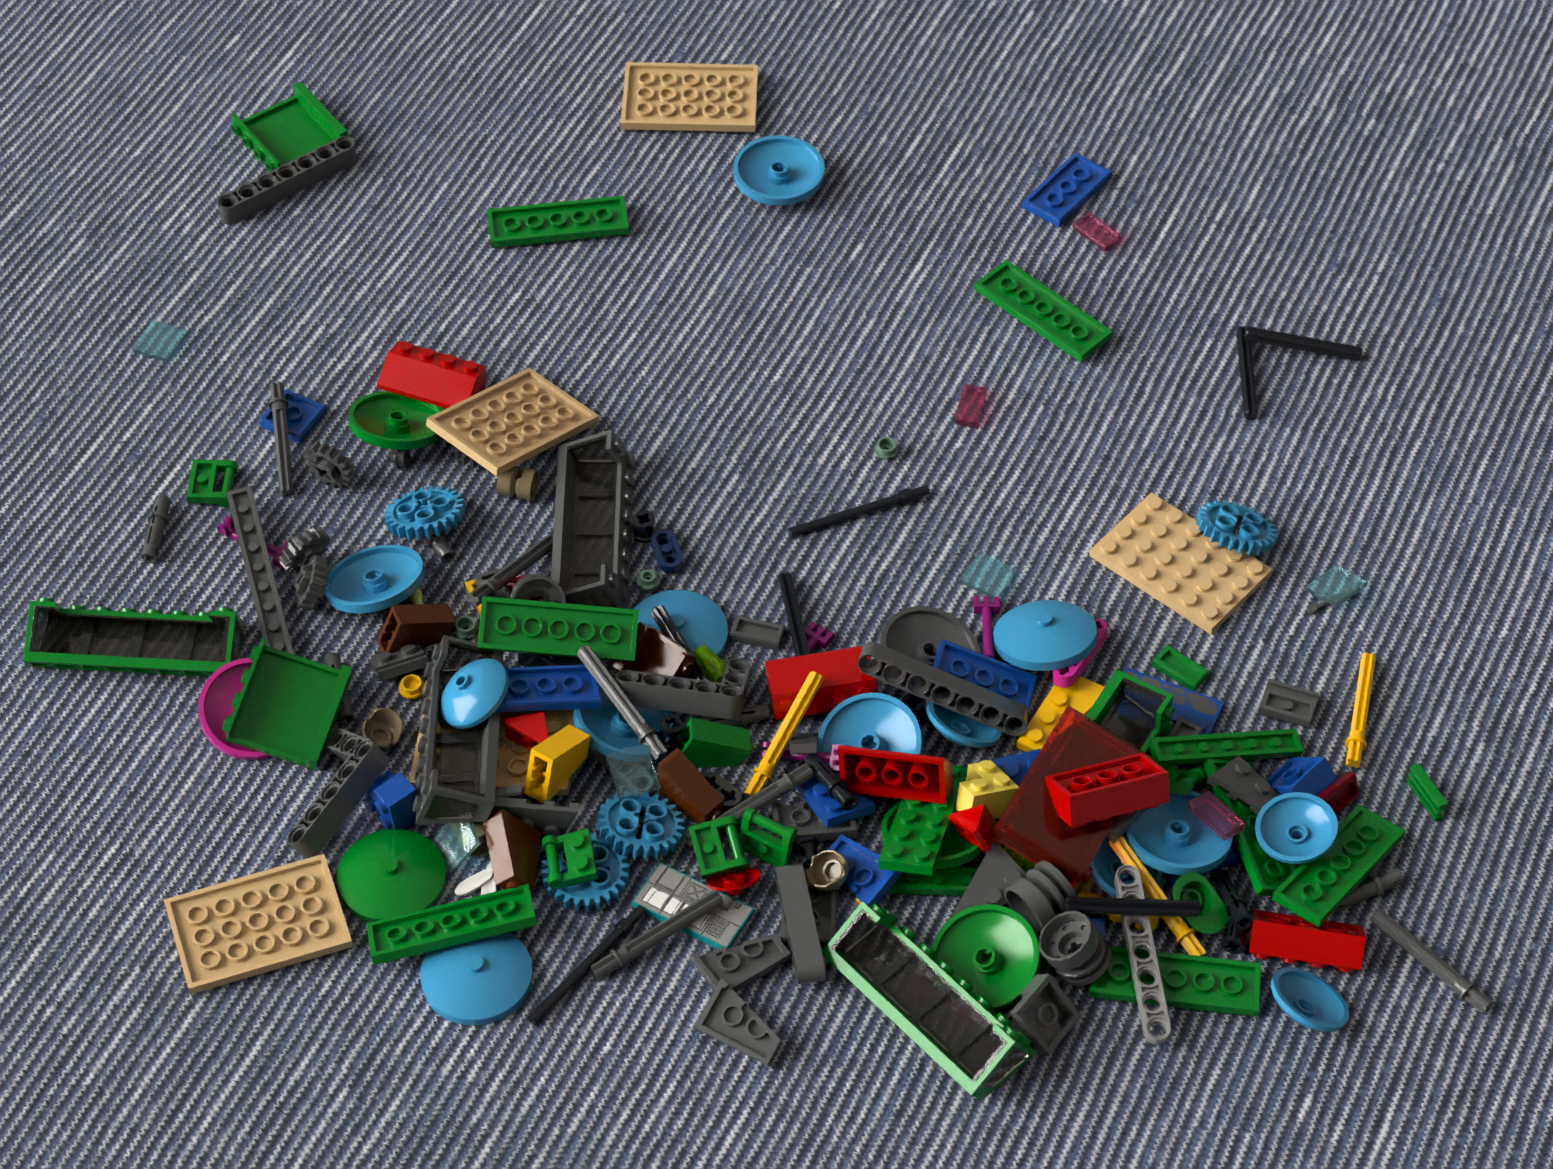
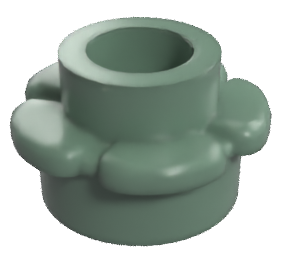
M882 437L877 441L874 452L882 459H890L898 454V445L893 438Z
M643 570L638 573V578H636L637 586L645 593L656 591L661 583L659 574L654 570Z
M464 615L456 620L453 631L456 632V636L460 639H470L476 636L479 626L473 617Z

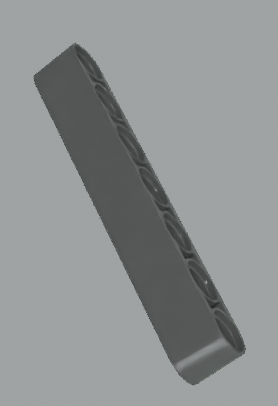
M349 136L339 137L220 196L217 203L221 221L227 225L236 224L354 165L357 161L354 139Z
M868 642L861 648L858 668L864 674L1011 736H1020L1025 733L1029 712L1023 704L881 644ZM871 656L874 657L876 660L872 661L867 659L866 657ZM890 667H898L900 670L895 671ZM915 677H921L924 681L916 680ZM939 687H945L948 691H942ZM968 697L971 698L972 701H966L963 698ZM987 708H995L997 711H989ZM1012 718H1019L1021 721H1013Z

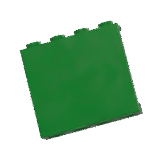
M301 81L293 85L295 95L243 120H240L235 113L231 114V129L233 133L243 140L247 149H251L259 162L262 161L265 164L268 172L339 137L348 136V131Z
M262 638L259 646L255 645L251 652L250 660L253 662L250 670L245 669L242 675L241 684L244 685L241 693L236 692L231 705V707H234L232 716L227 715L222 727V730L225 731V741L317 771L326 747V739L332 731L352 678V668L342 665L341 670L272 648L266 646V639Z

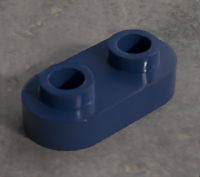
M669 529L655 531L651 536V547L659 568L665 573L678 572L683 567V554L675 533Z

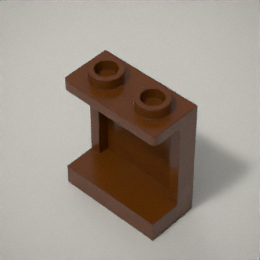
M639 622L635 663L616 661L614 667L619 671L631 670L685 678L692 672L697 656L654 626Z

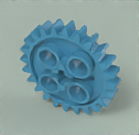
M430 486L428 490L420 487L418 492L410 490L409 495L401 494L402 499H393L394 504H388L389 509L385 510L384 518L388 531H392L393 536L398 535L400 539L407 536L408 540H411L413 537H417V540H420L422 536L430 539L432 534L440 536V531L449 532V527H457L456 522L463 521L462 516L466 515V506L462 494H458L457 490L451 491V487L444 490L442 486H439L437 489H433V486Z
M1215 500L1214 504L1207 502V505H1202L1197 516L1196 525H1199V531H1204L1203 536L1211 537L1210 542H1218L1219 547L1227 546L1228 551L1236 549L1238 554H1241L1242 551H1245L1248 555H1251V552L1257 555L1260 552L1266 554L1267 550H1272L1278 536V530L1274 529L1276 525L1270 523V518H1263V513H1255V508L1247 509L1246 504L1238 506L1235 501L1232 504H1229L1226 500H1223V503ZM1237 519H1241L1238 533L1234 536L1232 533Z
M634 790L633 795L624 791L623 797L615 793L613 800L607 798L606 803L601 804L600 811H598L596 829L600 831V838H606L605 845L614 844L612 851L623 850L622 856L632 853L633 859H636L638 855H642L644 860H647L648 855L658 859L659 853L667 856L668 850L674 852L676 845H680L685 829L683 827L684 819H681L682 813L675 811V804L668 806L667 798L661 801L658 800L659 794L649 797L648 791H645L643 795H639L637 790ZM644 810L645 818L641 839L638 840L636 839L639 816L640 811Z
M593 832L591 837L595 859H602L595 860L599 879L560 889H552L548 885V876L550 874L546 855V860L542 861L543 870H541L543 887L547 889L549 897L555 896L556 904L564 901V909L574 905L575 912H578L581 906H585L586 912H589L590 907L593 905L598 911L601 910L600 903L603 902L607 906H611L610 898L619 900V891L625 892V883H629L630 864H628V856H622L623 850L612 851L614 844L605 845L606 838L597 839L596 832ZM558 849L560 873H568L565 849Z

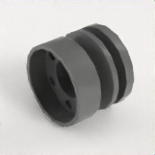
M529 574L522 577L513 586L510 594V599L531 600L532 596L538 597L540 594L542 595V601L566 603V597L562 588L551 577L544 574Z
M1042 860L1035 865L1034 869L1027 871V880L1025 878H1018L1004 891L1010 908L1026 919L1037 935H1040L1041 930L1049 920L1065 912L1064 901L1066 897H1077L1073 887L1064 875L1051 863Z
M1066 911L1053 917L1041 930L1038 939L1041 954L1063 981L1072 986H1084L1093 983L1104 974L1112 958L1111 947L1097 931L1087 916L1078 911Z

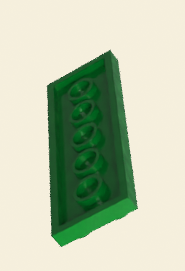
M624 195L487 209L491 248L629 234Z
M1005 260L975 283V291L1079 362L1085 360L1112 338V330L1008 260Z
M482 596L477 649L579 658L577 656L579 649L589 645L600 660L635 663L639 610Z
M1208 758L1203 764L1208 779L1232 760ZM1246 761L1247 763L1250 764L1251 768L1254 769V766H1253L1252 762H1251V761ZM1218 784L1215 787L1212 786L1220 807L1230 819L1233 828V839L1256 894L1260 896H1273V892L1297 869L1296 864L1284 863L1266 854L1257 841L1255 834L1257 815L1250 810L1249 804L1239 798L1233 800L1228 797V791Z
M953 765L954 785L946 804L901 800L878 860L879 869L933 876L951 826L948 816L956 812L955 806L959 783L966 781L968 768Z
M1358 805L1338 826L1337 839L1332 848L1319 859L1301 864L1273 892L1272 900L1315 926L1320 927L1404 838L1406 830Z
M525 884L519 888H508L369 922L366 925L373 965L409 956H417L433 950H442L462 943H470L474 940L490 936H498L515 930H523L537 925L529 885Z
M1110 946L1112 958L1109 967L1101 977L1090 983L1089 997L1137 1003L1127 948ZM1134 950L1135 955L1140 959H1147L1150 956L1147 950ZM1156 951L1166 1005L1168 1007L1258 1017L1261 963ZM1148 973L1139 976L1140 981L1146 985L1155 982L1154 977ZM1154 999L1144 1001V1004L1159 1005Z

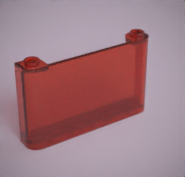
M1068 705L990 833V836L1035 864L1041 860L1051 863L1064 875L1073 888L1080 880L1085 883L1093 870L1089 865L1118 815L1110 817L1106 821H1093L1086 823L1082 827H1070L1057 814L1045 782V776L1142 753L1143 751Z

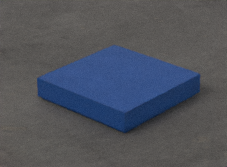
M286 389L284 394L289 404L286 408L289 439L301 443L327 413V406ZM269 408L260 418L259 424L261 427L274 432L272 409Z

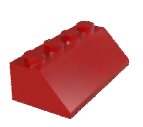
M398 341L387 354L377 382V388L448 408L485 390L486 366L477 364L474 361L456 358L453 355L442 354L430 348L415 346L409 342Z
M863 646L765 661L770 709L775 720L785 719L809 673L813 671L822 675L823 681L804 716L830 712L844 700L858 694L878 693L876 678L864 674L858 668V660Z
M841 745L838 747L840 778L848 784V789L852 793L946 804L954 785L953 765L946 758Z
M1143 752L1045 776V782L1057 814L1070 827H1082L1089 822L1106 821L1113 816L1121 814L1130 815L1140 809L1157 808L1160 804L1170 802L1169 772Z
M1257 909L1252 910L1253 924L1250 927L1248 948L1249 953H1254V957L1260 959H1270V956L1280 957L1281 961L1291 964H1297L1298 960L1309 962L1310 966L1316 968H1326V965L1337 966V970L1349 973L1354 972V969L1361 970L1366 941L1363 926L1326 920L1320 927H1317L1300 916Z

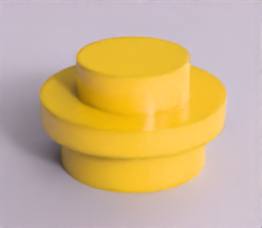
M406 675L399 684V693L406 699L419 698L422 696L424 682L417 675Z

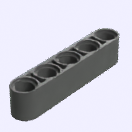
M795 864L774 867L776 887L797 984L826 980L825 965L803 865Z

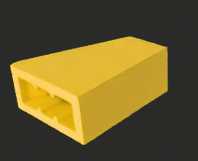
M569 724L533 747L530 753L524 793L543 804L544 801H550L587 758L591 735Z

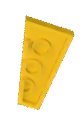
M1082 676L1071 687L1062 688L1054 685L1027 725L1025 733L1017 740L1016 748L1025 752L1045 748V751L1048 752L1062 739V736L1069 729L1073 730L1079 724V721L1089 712L1105 687Z

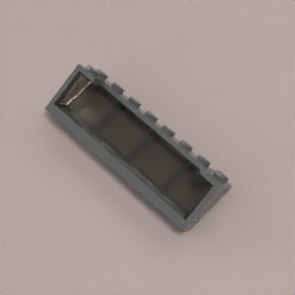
M612 429L568 442L558 447L551 578L562 588L566 597V603L628 609V602L630 601L628 589L629 582L631 581L629 563L632 561L630 543H632L631 524L633 523V516L631 511L632 504H634L632 486L635 484L633 476L635 459L633 454L626 450L621 438H617Z
M443 635L440 644H435L432 652L433 660L432 662H427L424 671V677L428 678L425 681L422 692L426 699H424L421 707V714L424 717L419 729V733H422L423 737H421L418 745V752L421 753V756L416 766V772H420V775L415 783V789L418 792V796H416L413 804V812H416L415 824L487 821L495 805L500 712H494L489 718L476 726L459 729L452 727L443 719L440 704L445 686L459 669L470 662L485 658L495 659L503 665L504 652L477 649L478 643Z

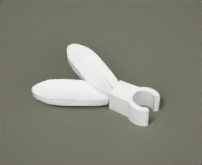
M491 861L487 865L486 870L478 872L459 883L455 889V894L457 896H466L481 888V895L496 892Z

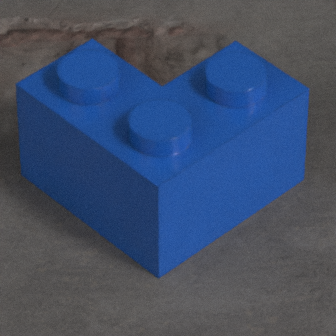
M387 770L378 776L365 793L363 802L366 808L371 813L375 811L379 815L378 819L385 829L407 830L416 823V812H413V804L418 795L415 787L401 772L394 776L390 770Z

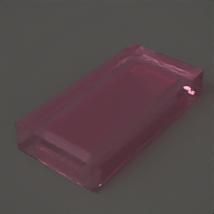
M1087 212L1075 220L1072 225L1074 230L1104 252L1120 243L1122 239L1119 233L1091 212Z
M964 384L955 416V425L979 428L988 388Z
M1209 790L1188 802L1187 808L1224 841L1245 828L1246 823Z

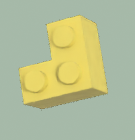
M991 760L968 764L966 781L959 783L955 811L958 812L985 804L994 819L1015 815L1019 786Z

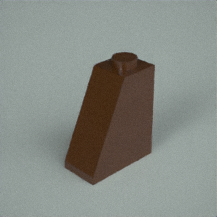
M448 603L392 605L377 643L382 653H393L409 644H419L421 648L440 643L443 635L450 636L456 625V617Z
M676 748L658 763L659 795L664 799L667 798L668 802L672 805L675 804L676 808L695 824L712 821L724 813V800L681 750Z
M500 809L489 815L487 821H483L495 884L503 890L519 888L525 884H528L529 889L535 887L542 833L504 809Z

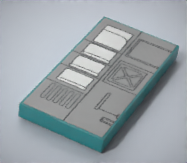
M660 862L633 899L632 907L636 908L638 905H641L646 910L647 915L663 922L714 890L710 889L706 884ZM718 891L722 896L723 904L680 931L715 949L724 946L728 949L732 947L754 915V908Z

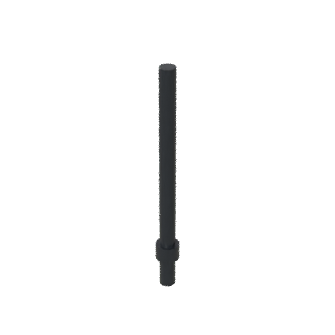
M928 485L911 490L906 488L898 491V494L790 527L788 532L792 538L901 503L905 505L911 503L915 498L930 494Z
M638 905L626 918H621L614 925L615 929L527 1017L528 1021L532 1025H536L591 969V965L598 962L622 937H627L634 930L633 926L646 914V910L641 905Z

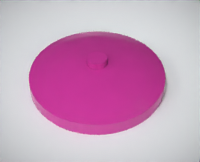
M250 658L231 661L217 669L208 678L200 694L198 711L203 732L217 749L234 758L260 760L271 756L225 741V731L222 730L226 716H232L234 707H231L236 692L241 693L244 684H241V678L244 670H250L253 661Z

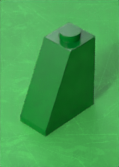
M690 718L683 731L677 737L678 744L676 748L683 752L696 769L741 766L753 750L749 729L696 718Z

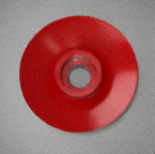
M749 867L744 871H733L707 878L706 883L712 890L727 892L730 896L742 894L744 889L756 884L761 879V874L759 870Z

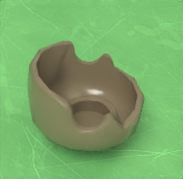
M389 708L374 709L372 714L364 720L362 726V737L370 739L381 750L393 748L400 741L403 732V720L397 712Z
M824 850L812 856L810 867L805 869L808 882L817 889L824 891L839 889L846 881L849 873L846 857L836 850Z

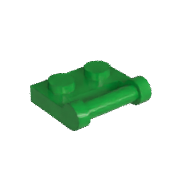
M193 459L186 496L187 502L194 504H219L222 507H229L226 492L232 490L234 475L238 471V463L233 460ZM218 472L225 473L221 492H215Z
M1178 765L1161 766L1169 772L1170 793L1187 795L1192 791L1193 785L1201 783L1206 777L1205 770L1199 766L1191 770L1180 768Z
M749 806L742 817L739 839L744 852L775 867L788 866L793 842L798 830L790 825L786 827L757 813V809ZM753 823L782 836V839L753 826Z
M726 816L688 827L703 880L733 871H744L750 867L748 858L744 856L736 829L738 826L736 816ZM719 830H726L734 858L732 860L726 861L718 834Z
M589 828L560 836L547 835L542 838V847L546 851L549 867L548 885L550 888L560 889L599 879ZM562 848L565 849L568 873L565 874L560 873L557 850Z

